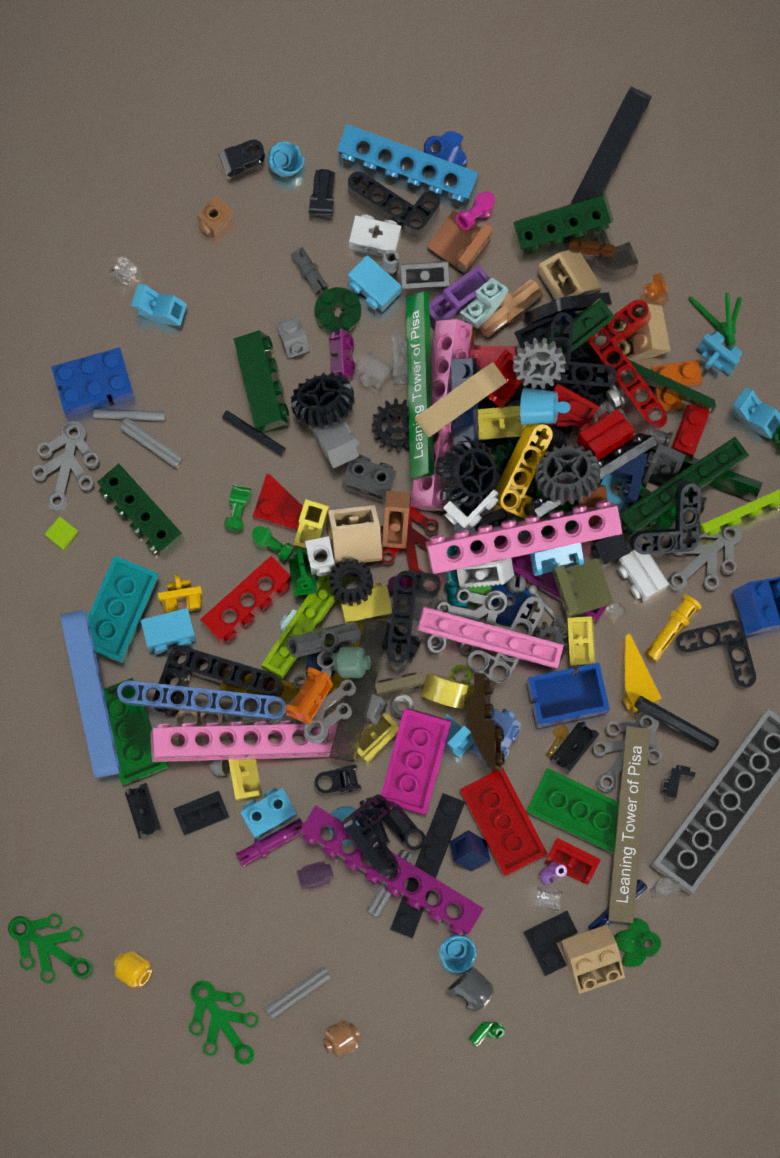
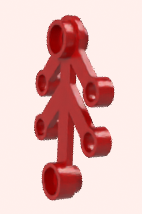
M409 505L406 542L408 571L423 572L418 567L415 542L427 550L426 542L430 540L412 528L411 519L422 525L426 533L431 535L437 533L439 524L435 519H428L418 512L416 508ZM429 523H434L436 525V529L429 530L427 528V525ZM389 547L383 550L381 561L387 565L392 564L395 560V555L401 548ZM385 553H390L393 558L387 561L383 556ZM406 578L408 585L411 587L413 585L412 581Z

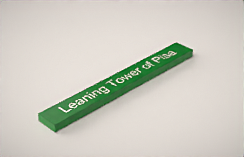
M424 291L406 297L410 478L415 480L434 475L433 435L428 438L414 419L432 406L429 293Z

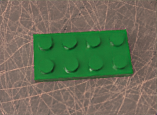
M130 678V679H127V680H125V681H134V680H133V678ZM120 682L103 690L120 766V774L118 776L122 786L165 770L168 767L166 762H152L151 731L153 728L143 706L127 705L120 701L117 693L118 687L122 683ZM126 687L122 691V696L126 699H131L135 696L136 690L133 687Z
M547 768L526 813L614 854L619 802Z

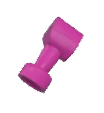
M484 191L481 194L478 193L473 207L469 211L462 210L456 215L458 225L464 230H469L475 224V218L489 217L496 200L494 194L489 191Z

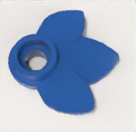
M449 131L441 137L431 136L424 143V152L460 166L467 163L466 154L458 147L463 140V136L457 132ZM435 143L440 146L437 152L431 150V146ZM430 166L433 172L436 173L435 168L433 166Z

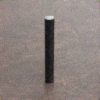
M228 410L223 414L222 418L280 456L286 451L284 446Z

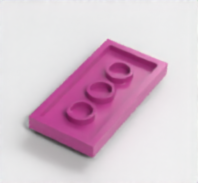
M407 707L404 708L381 793L389 804L394 806L398 804L401 808L427 814L452 720Z

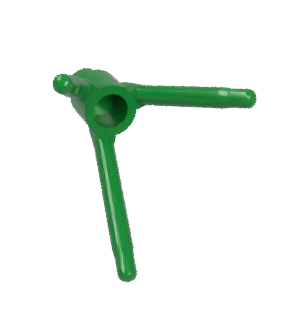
M725 293L726 321L720 323L697 300L690 296L689 300L722 332V335L725 336L726 344H735L734 334H736V321L742 298H737L731 319L730 294Z

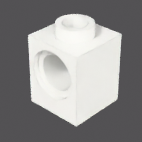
M329 536L305 541L311 574H317V576L329 575L335 566ZM318 554L327 556L324 562H317L314 558Z

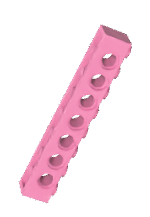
M458 319L436 321L431 352L432 405L452 391L451 359H468L473 326ZM452 422L433 435L434 475L417 480L414 479L411 507L424 511H446L443 507L448 503V500H440V492L444 487V482L439 481L442 477L436 473L435 467L437 459L445 456L444 452L451 450L450 446L453 445Z
M602 500L596 502V506L592 507L578 505L572 507L573 511L563 512V510H555L549 512V516L539 518L531 515L525 517V521L521 522L507 520L501 523L502 526L492 528V525H484L478 527V531L474 532L460 530L454 533L455 536L446 538L445 535L433 536L431 541L426 542L430 567L433 574L620 535L622 534L618 507L614 502H610V500ZM598 515L600 517L599 523L595 526H590L588 524L590 517ZM570 520H575L576 527L571 531L565 530V524ZM546 525H551L553 527L552 533L548 536L541 535L542 528ZM523 530L529 531V537L526 540H518L519 532ZM497 536H505L506 541L503 545H494V539ZM475 540L482 541V547L477 551L471 550V543ZM452 545L458 546L459 551L456 555H447L448 547Z
M340 720L328 728V741L326 743L309 742L304 736L305 724L303 722L302 724H292V721H280L278 725H268L266 721L255 722L254 725L232 722L229 726H220V723H207L203 727H196L194 723L181 724V727H171V724H159L156 726L157 728H153L151 731L152 762L345 757L349 752L347 723H340ZM318 728L313 731V735L320 733ZM274 734L278 736L280 743L272 744L268 739V735ZM300 734L304 742L301 744L294 742L292 735ZM198 736L204 737L207 740V745L199 746L195 738ZM220 736H228L231 739V745H223L220 742ZM244 736H253L256 744H247L244 741ZM179 737L183 745L181 747L174 746L171 743V738Z

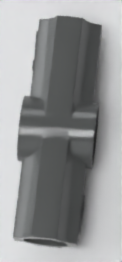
M348 622L327 628H315L310 632L289 636V641H287L288 650L292 657H300L321 651H333L338 647L358 643L361 637L360 629L357 627L356 622Z

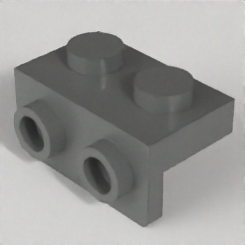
M659 444L656 452L651 451L646 464L649 467L645 465L642 486L646 488L648 481L662 486L675 477L686 455Z

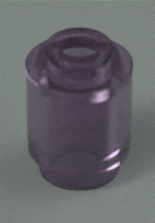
M324 860L302 866V869L297 870L302 889L308 888L310 890L331 884L330 879L334 878L331 864H325Z

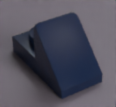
M642 453L612 473V476L630 480V482H625L623 495L626 496L625 503L633 505L638 499L648 454Z

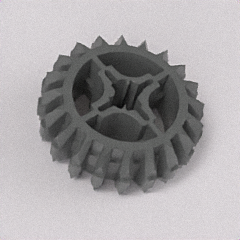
M563 443L561 449L554 446L553 452L546 451L545 457H540L539 464L536 465L535 479L540 492H543L545 498L550 497L553 503L560 500L562 505L565 501H569L573 505L574 500L577 499L582 502L583 496L590 498L591 491H596L597 484L601 480V469L596 456H593L591 450L585 451L583 445L576 449L574 443L571 447H566ZM585 470L586 474L583 478H581V472ZM556 471L554 477L550 478L551 473Z

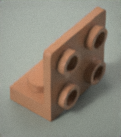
M453 210L429 242L428 249L444 260L449 261L451 265L463 273H466L491 239L493 228L485 223L482 229L474 224L469 230H464L456 222V215L459 213Z

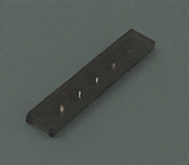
M365 619L358 647H362L366 655L370 656L371 665L363 677L350 678L356 686V692L351 696L345 695L343 703H347L351 707L352 715L348 719H340L338 721L329 755L333 759L355 762L390 629L389 622ZM348 685L347 691L352 688V685ZM342 708L341 714L347 713L348 708Z

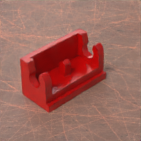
M506 349L495 361V365L507 382L486 396L501 409L523 383L522 379L517 380L516 372L513 370L514 355Z
M556 838L544 864L548 866L552 862L560 863L567 868V876L588 885L601 859Z

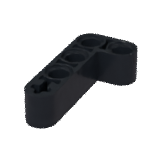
M361 171L353 172L348 178V192L354 199L386 220L395 221L397 225L401 226V230L413 237L423 235L439 212L440 198L433 191L424 192L417 202L412 205ZM359 183H362V186L359 185L357 186V188L354 187V184L358 185ZM375 194H380L384 199L374 201L371 197ZM427 201H432L436 206L434 208H426L423 204ZM400 207L403 212L394 214L391 212V209ZM412 220H420L422 225L414 227L410 222Z
M402 571L396 576L387 649V660L394 667L404 666L409 658L415 597L432 599L440 592L441 580L436 574ZM403 578H408L412 581L413 585L408 589H404L399 585V581ZM426 581H433L437 588L434 591H427L424 589L423 584ZM400 602H406L409 604L410 609L402 613L397 610L396 606ZM402 625L407 629V633L404 636H397L394 633V628ZM397 643H402L401 654L405 655L401 656L400 660H396L395 655H392L396 652Z

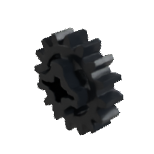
M397 398L394 399V404L385 401V408L377 407L379 415L373 414V420L377 421L372 423V429H377L374 433V438L381 437L379 444L388 443L389 450L393 445L396 446L397 451H400L401 445L409 449V426L407 425L409 421V407L407 406V400L404 399L402 404H398ZM400 410L401 412L393 413L392 411ZM382 419L388 426L385 431H383L381 426ZM393 422H402L401 427H393ZM394 437H403L402 439H393Z

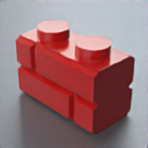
M687 404L671 449L693 457L710 412Z
M619 409L611 413L606 411L599 416L598 421L594 424L587 423L581 427L577 444L579 447L583 445L585 451L591 450L593 456L600 460L631 440L634 428Z

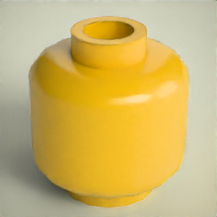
M135 951L120 954L114 962L116 978L129 987L143 986L151 976L152 971L149 961Z

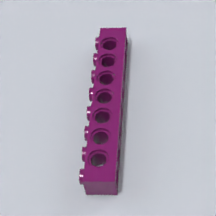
M316 805L299 830V833L303 834L301 839L313 846L315 843L324 847L322 851L334 859L336 856H339L345 860L343 864L355 872L357 869L365 872L364 877L374 884H377L378 881L387 886L385 889L387 892L396 897L401 894L408 899L406 902L408 905L417 910L422 907L429 912L428 917L438 923L441 920L450 924L448 929L460 936L462 933H470L484 909L393 852L392 854L398 862L396 876L393 879H388L380 875L373 866H367L363 863L362 857L364 854L346 832L343 822ZM323 827L332 829L333 838L331 840H324L321 837L320 831ZM344 840L353 842L354 850L352 853H345L342 850L341 844ZM412 878L416 881L417 888L414 892L406 890L404 885L406 879ZM428 891H434L437 894L438 901L436 904L430 905L427 903L426 894ZM449 904H455L459 909V913L455 918L447 914Z

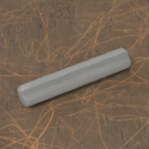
M129 418L123 420L120 429L173 467H176L181 462L182 456Z
M401 850L398 854L399 857L408 862L412 858V854L406 850ZM396 871L386 878L393 879L396 876ZM383 883L367 909V912L375 917L379 916L391 895L385 890L387 886Z
M325 968L319 969L268 1005L266 1012L271 1018H275L329 980L330 974Z

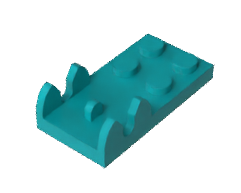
M117 556L113 557L88 615L96 653L119 663L125 661L128 647L135 638L137 626L157 582L159 573Z

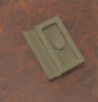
M409 673L399 679L387 678L380 680L375 684V694L379 697H385L423 688V674Z

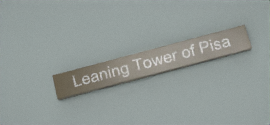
M626 726L608 921L633 923L651 733V729Z

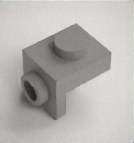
M299 317L276 324L288 358L310 351L307 336Z

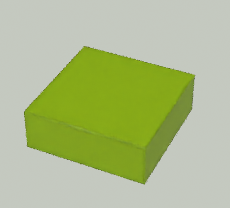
M59 517L44 535L64 551L79 532L63 518Z

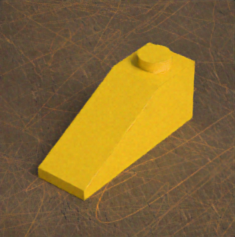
M628 634L623 639L624 696L622 701L626 709H631L634 714L640 711L634 706L639 696H643L655 704L662 698L631 634Z

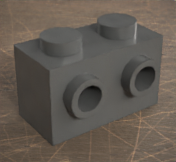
M359 455V457L349 461L342 481V487L386 502V491H391L397 473L396 470H393V466L382 462L379 465L372 463L370 458Z

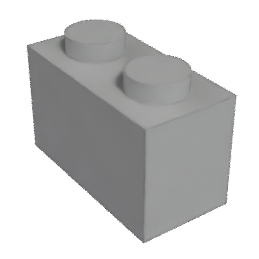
M449 261L402 263V289L449 286Z
M346 419L341 420L340 423H332V427L325 425L323 429L320 426L313 429L318 444L333 468L359 457L356 449L359 446V442L354 433H349L351 430Z

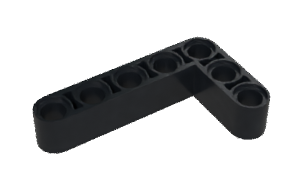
M175 646L170 650L158 683L170 685L171 679L177 676L178 683L175 686L187 687L191 675H195L257 695L279 697L284 691V684L281 679L271 672L184 646ZM186 654V660L178 664L179 656ZM207 660L209 662L208 667L205 670H200V664ZM230 667V674L226 677H222V671L225 668ZM253 674V680L248 684H244L245 676ZM270 681H275V687L267 691L266 685ZM158 690L155 691L153 702L157 701L160 697ZM181 692L173 693L170 698L171 702L181 704L184 695ZM154 708L165 717H172L179 711Z

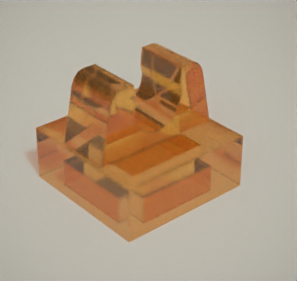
M662 273L652 275L654 282L643 285L646 297L657 296L660 302L668 301L669 296Z

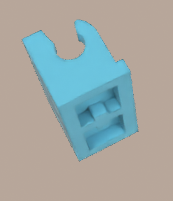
M581 543L531 553L530 559L534 576L552 572L555 567L564 565L565 568L577 564L583 565L584 559Z

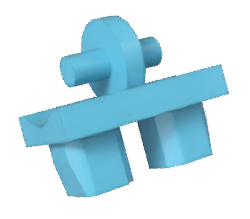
M718 331L711 335L707 333L696 348L702 354L701 357L707 361L704 368L709 370L711 366H714L718 371L722 370L729 376L739 363L742 351L736 346L726 349L722 345L725 340L724 336Z

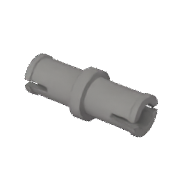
M388 250L381 261V268L394 278L400 266L399 256L396 251Z

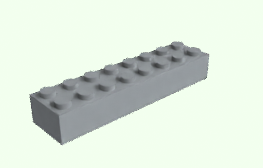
M770 709L764 712L651 864L653 869L689 896L694 893L780 776V717Z

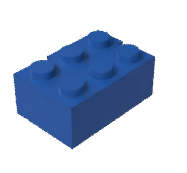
M120 347L51 366L66 418L110 406L107 395L110 394L114 404L135 399Z
M599 662L579 666L576 669L575 676H573L574 669L570 668L528 677L526 682L531 703L536 702L533 704L532 709L537 728L598 716L609 712L610 707Z

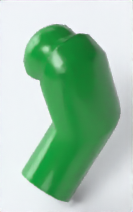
M482 1022L468 1040L478 1047L485 1037L502 1038L505 1034V1028L499 1022Z

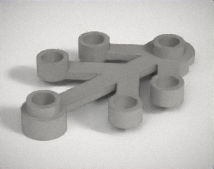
M77 421L65 424L62 429V435L49 443L43 442L39 444L37 448L38 454L42 458H48L52 455V451L66 444L63 454L43 466L37 465L32 469L34 479L42 481L49 473L60 467L55 492L48 497V505L54 512H62L68 505L64 493L70 468L79 480L78 483L82 490L89 491L93 487L92 478L85 474L74 456L76 446L83 454L87 467L95 468L99 463V459L95 453L91 452L84 441L86 430ZM76 429L78 434L71 436L69 435L70 430ZM43 447L49 448V452L47 454L41 453V449ZM95 457L96 461L93 464H89L87 459ZM39 469L44 471L41 477L35 475V472ZM85 479L90 480V485L87 487L82 486V481ZM56 497L62 499L58 505L53 503V499Z
M724 524L720 527L721 532L708 537L707 533L699 536V539L701 537L716 538L717 540L711 545L698 544L693 551L675 552V555H682L684 553L700 555L681 572H673L667 580L669 589L674 592L682 591L687 585V579L707 562V577L704 581V586L708 590H715L719 585L717 577V552L723 546L725 550V561L721 566L723 573L727 575L733 574L737 568V564L734 561V545L741 540L742 531L737 524L732 527ZM732 530L734 537L729 538L726 535V531ZM731 563L733 570H726L725 564ZM680 577L682 579V584H675L674 578ZM708 579H714L716 585L713 587L709 586L707 583Z
M460 587L455 592V597L459 602L467 603L471 601L482 605L472 610L449 605L444 600H440L435 604V610L439 611L441 605H446V610L443 612L478 622L481 617L487 614L485 624L495 626L497 614L503 612L507 607V597L499 590H493L483 595L470 592L465 587ZM465 591L466 597L460 599V593ZM494 598H498V603L496 605L491 604V601ZM428 634L425 644L432 652L438 653L446 647L447 639ZM437 637V643L431 644L432 638ZM459 642L458 649L462 654L470 655L474 651V646L470 645L468 650L463 651L465 643Z
M322 651L317 657V663L322 669L321 672L327 673L331 679V673L334 670L333 662L329 666H326L325 662L329 659L333 660L334 653L332 651ZM298 675L293 681L298 691L301 689L298 686V682L307 679L304 675ZM344 680L340 687L329 695L327 694L310 725L304 723V736L309 742H322L328 735L329 727L338 720L348 719L352 715L351 707L347 703H340L336 707V711L324 718L326 709L345 695L351 696L356 692V686L351 680ZM346 685H352L349 691H344ZM342 708H348L345 714H340ZM315 729H320L318 735H313Z
M641 712L633 721L623 723L612 721L607 725L606 732L611 737L617 736L620 732H626V726L651 729L649 755L651 752H656L658 759L652 760L648 755V762L656 764L661 760L662 755L657 749L654 732L659 726L658 720ZM644 719H649L651 721L650 727H645L643 725ZM609 726H617L618 732L611 733ZM625 740L609 743L598 741L593 746V753L599 757L609 752L622 750L608 773L601 774L597 779V788L603 793H610L616 787V777L622 770ZM603 745L605 751L603 753H598L596 751V746ZM609 778L611 786H604L603 779Z

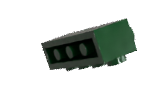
M605 193L522 218L513 223L521 250L528 248V251L531 252L542 248V243L550 241L551 245L564 242V237L573 235V238L587 235L586 230L595 228L596 232L610 228L609 223H612L614 219Z
M260 330L233 338L255 428L264 432L287 425L289 410L286 403H283L281 394H284L281 381L277 380L276 372H278V365L275 358H272L270 350L273 349L271 338Z
M119 463L97 481L100 487L98 490L99 494L106 501L110 499L116 505L113 509L122 519L124 517L128 518L131 522L129 527L137 536L142 534L146 538L147 542L145 544L153 554L158 552L163 556L183 539L182 532Z

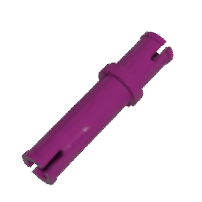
M298 818L265 838L254 840V844L236 852L237 858L241 859L239 862L242 867L260 856H267V852L300 835L299 830L302 827L300 825L303 824L302 820Z

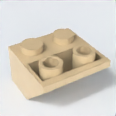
M569 250L559 252L539 264L537 272L554 300L568 296L593 294L602 289V286L580 251L579 253H572Z
M647 304L651 311L650 321L618 344L629 360L653 358L671 351L662 306ZM636 309L633 316L642 317L645 314V309ZM617 323L614 327V330H624L626 327V323Z
M375 505L328 510L326 529L335 566H338L340 561L343 565L346 564L345 559H349L350 563H353V559H357L358 563H361V561L365 563L382 560L380 523Z
M608 924L562 940L566 960L579 994L625 978L618 946Z

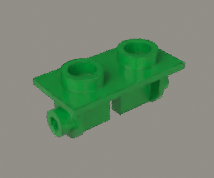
M297 548L293 553V559H288L294 596L318 593L315 574H311L307 552L303 548Z

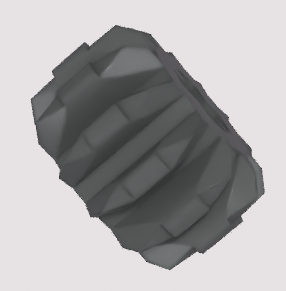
M546 621L542 622V629L538 626L535 627L534 632L536 634L531 636L546 640L545 637L548 639L552 637L555 643L564 645L563 649L569 648V644L564 642L569 639L568 634L561 635L565 629L564 626H560L556 630L555 621H552L550 628H548ZM562 650L561 657H564L565 652Z

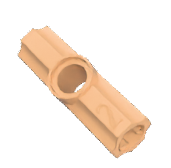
M530 279L512 294L507 293L496 311L479 327L483 335L489 338L507 323H513L524 314L529 306L543 297V292L538 284Z

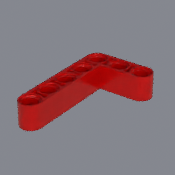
M639 299L632 301L615 313L614 316L616 318L591 336L589 342L603 364L612 366L616 370L618 376L617 383L647 424L652 428L658 429L667 422L665 409L618 346L619 343L642 328L651 319V311L647 303ZM638 308L645 309V314L642 317L633 316L634 311ZM617 323H626V327L624 330H614V327ZM604 336L607 338L606 342L601 346L595 345L596 338ZM612 355L620 356V360L616 364H609L608 360ZM627 373L634 375V379L630 383L622 382L623 376ZM640 392L648 394L647 399L643 402L636 401V396ZM654 411L662 413L661 418L657 421L650 420V414Z

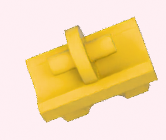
M180 574L175 575L176 582L166 583L167 590H177L158 593L159 602L162 604L165 613L178 611L177 601L186 600L188 611L201 610V597H203L201 586L182 589L183 587L191 586L190 579L181 581Z

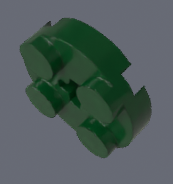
M342 287L325 289L316 300L314 307L315 319L322 329L329 334L340 332V329L349 332L358 325L361 319V304L358 296ZM341 306V309L345 310V312L340 313L339 317H337L335 312L331 311L332 308Z

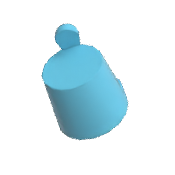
M524 387L520 404L522 425L556 423L558 412L568 413L571 408L570 404L565 401L558 402L557 392Z

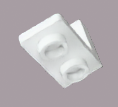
M493 490L469 516L462 512L452 501H449L443 507L447 511L445 516L454 525L459 523L466 529L469 526L473 528L482 519L480 514L486 508L488 510L493 508L499 501L496 498L499 493Z

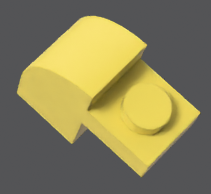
M305 499L293 545L306 548L305 541L321 538L330 506Z
M427 673L421 696L446 706L462 709L466 708L465 698L475 697L474 684Z

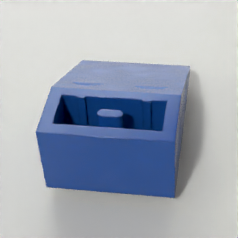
M780 577L748 582L733 590L746 636L780 629Z

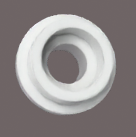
M405 694L396 695L390 702L391 713L400 719L402 718L403 711L398 710L397 705L399 703H405L407 708L414 709L412 699Z

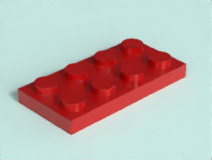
M503 767L502 773L493 772L459 790L504 877L548 854Z

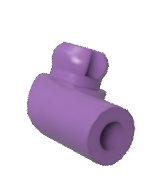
M552 862L540 871L539 878L542 879L544 885H549V882L553 883L555 881L553 875L563 877L567 873V868L560 863Z

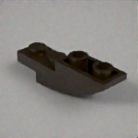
M484 673L474 674L475 697L465 698L468 724L474 742L483 759L496 773H502V765L505 764V755L503 750H501V741H504V730L498 722L491 720V718H494L493 704H490V695L494 691L493 682Z

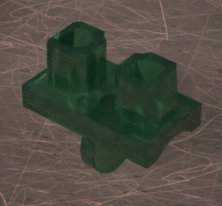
M513 438L506 443L503 441L491 450V454L497 456L494 462L500 465L496 468L498 473L505 470L517 445Z

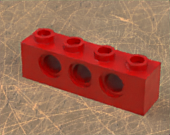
M271 555L200 619L201 624L220 644L223 641L228 643L237 635L236 630L242 624L247 626L254 620L255 616L253 614L260 608L262 611L265 610L273 602L271 599L277 593L283 594L291 586L289 583L291 575ZM263 580H268L272 583V587L267 591H263L258 587L259 583ZM245 596H250L254 599V603L250 607H245L241 604V600ZM228 612H233L237 616L236 620L232 623H227L223 620V616Z

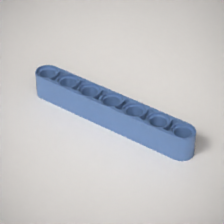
M83 609L61 614L65 642L94 776L97 779L120 774L116 746L87 612Z
M124 681L117 690L121 702L134 706L272 721L281 719L286 711L285 702L276 696L137 681ZM133 687L136 690L135 696L131 699L124 698L122 696L123 689ZM151 689L158 690L160 693L159 699L155 702H151L146 698L147 692ZM181 692L185 697L184 701L181 704L172 703L170 698L173 693ZM198 695H206L209 699L208 704L204 707L197 706L195 698ZM224 697H228L233 701V706L228 710L222 709L219 705L220 700ZM247 700H254L257 703L258 707L254 712H247L244 709L243 705ZM273 702L279 703L282 707V711L278 715H273L268 711V706Z

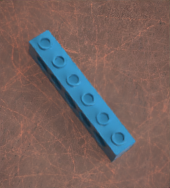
M348 124L345 126L337 151L342 153L341 158L351 162H354L355 158L362 160L365 167L376 170L377 166L386 169L384 174L398 178L400 174L408 177L406 182L416 186H420V183L429 185L428 190L441 194L442 191L451 193L450 198L463 202L464 198L470 200L479 173ZM362 142H367L370 145L369 152L364 155L359 154L358 145ZM384 150H389L392 154L391 160L387 163L381 162L379 158L380 153ZM405 158H411L414 162L413 168L409 171H404L401 167V163ZM427 166H433L436 170L435 176L431 179H426L423 176V170ZM449 174L456 175L458 179L457 184L453 187H448L445 184V178Z

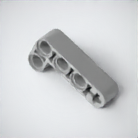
M536 597L526 599L522 603L509 630L515 631V626L522 623L528 629L526 635L531 636L544 611L542 601ZM535 603L538 613L534 612L531 614L529 620L534 621L532 624L527 619L520 618L522 614L523 617H526L529 612V608L526 605ZM476 650L467 657L466 662L472 672L476 674L484 673L493 683L502 684L510 678L519 658H509L501 653H496L494 657L484 651ZM480 655L483 657L485 663L482 668H475L472 665L471 660L473 656ZM496 666H501L505 669L506 675L503 679H496L494 677L493 669Z

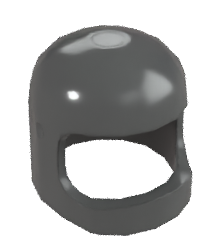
M473 966L471 970L465 972L446 990V993L450 997L456 994L462 995L468 1001L465 1008L470 1011H478L490 1002L494 989L490 981Z

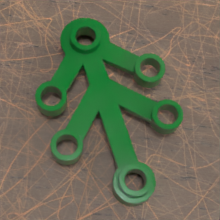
M56 913L49 915L47 918L33 921L24 916L14 917L8 925V932L13 939L18 940L21 968L31 970L35 966V959L30 956L28 940L37 945L42 971L40 978L44 983L50 984L56 978L55 972L51 969L48 953L70 966L72 973L76 977L86 978L90 975L92 966L87 959H76L54 945L70 940L73 942L80 941L83 937V932L80 928L72 927L68 931L41 936L34 932V930L49 926L57 929L62 925V917ZM54 916L59 918V923L56 926L50 923L51 918ZM19 924H24L25 926L23 933H18L16 930ZM73 930H78L80 932V935L77 939H73L71 937V932ZM24 959H31L32 964L30 967H24ZM80 964H85L87 967L84 973L78 972ZM47 971L52 973V979L46 981L43 977Z
M208 981L196 982L190 991L191 998L196 1004L193 1020L188 1026L189 1032L193 1035H199L203 1032L202 1018L206 1006L211 1013L207 1040L202 1046L204 1054L212 1056L217 1052L216 1040L220 1027L235 1049L234 1056L236 1061L243 1065L251 1063L254 1059V1050L249 1045L242 1043L228 1021L244 1023L248 1027H254L258 1023V1016L253 1012L244 1014L219 1009L214 1000L230 1002L233 1006L239 1007L244 1003L243 994L240 992L228 993L217 991ZM201 988L207 990V995L204 998L198 995V991ZM236 994L242 998L239 1004H235L232 1001L233 996ZM247 1016H255V1023L248 1024L246 1022ZM194 1023L200 1024L201 1029L199 1032L192 1031L191 1026ZM212 1043L215 1047L212 1053H207L205 1050L206 1045ZM242 1050L249 1052L247 1059L240 1058L239 1054Z

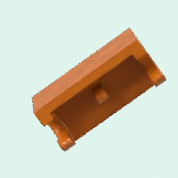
M309 667L306 671L308 673L307 679L292 704H287L285 707L286 715L310 725L333 686L327 673Z

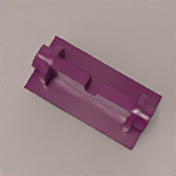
M340 329V332H332L331 337H329L330 354H338L337 358L330 359L331 372L335 375L341 374L342 377L345 376L354 380L355 362L352 358L354 339L349 332Z

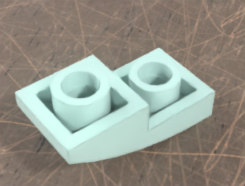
M494 278L489 279L475 291L477 298L460 311L461 318L476 329L484 324L496 311L508 293V288Z

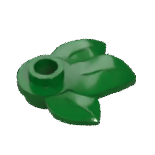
M634 918L633 923H629V930L620 931L614 936L618 948L625 951L622 964L627 967L642 965L648 956L656 955L661 949L660 937L650 931L647 922L639 918ZM647 939H651L653 942L651 948L645 947Z

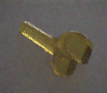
M560 724L553 731L557 738L546 753L550 757L558 745L569 735V730L563 724Z

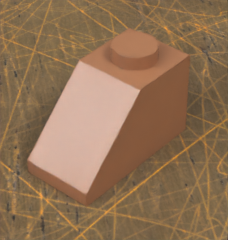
M386 491L382 547L406 548L410 493Z

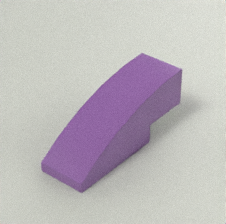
M480 265L444 289L440 296L429 303L430 326L434 330L436 321L451 320L456 317L460 311L477 298L475 291L491 279Z

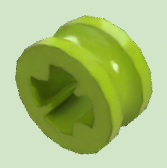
M465 665L453 667L449 676L451 679L456 680L457 677H454V673H459L463 670L466 672L464 676H467V680L462 679L461 682H470L471 671Z

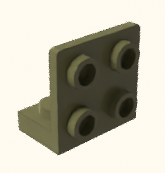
M596 558L584 562L583 565L577 564L567 568L561 565L554 568L553 576L567 618L613 603L599 559Z

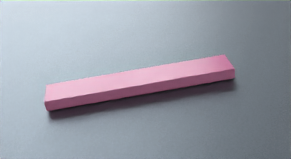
M427 607L422 609L417 631L556 669L558 668L564 647L562 644Z

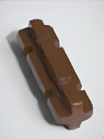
M572 239L569 243V251L572 253H579L581 251V254L598 257L602 255L605 258H612L615 254V246L607 243L603 245L601 242L587 240L582 242L581 239Z

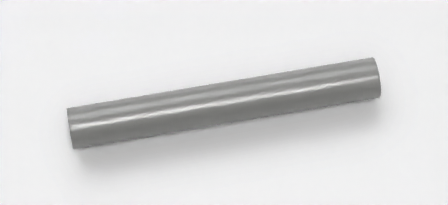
M94 409L93 418L165 421V412Z

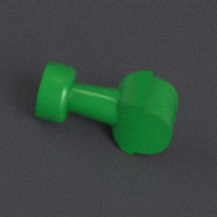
M233 484L229 497V505H232L231 515L225 518L223 527L242 531L244 523L240 520L244 506L248 505L252 488Z
M257 526L252 531V540L257 548H269L279 553L278 558L285 563L295 550L294 545L290 543L283 545L275 539L268 527Z

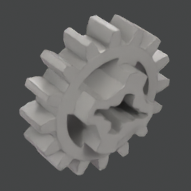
M534 338L531 345L525 341V348L518 347V355L513 356V370L516 372L517 380L522 379L524 386L531 383L532 389H535L537 385L545 389L546 383L553 386V379L560 380V372H565L564 364L566 362L561 347L556 348L554 341L548 345L546 338L541 343H538V340Z

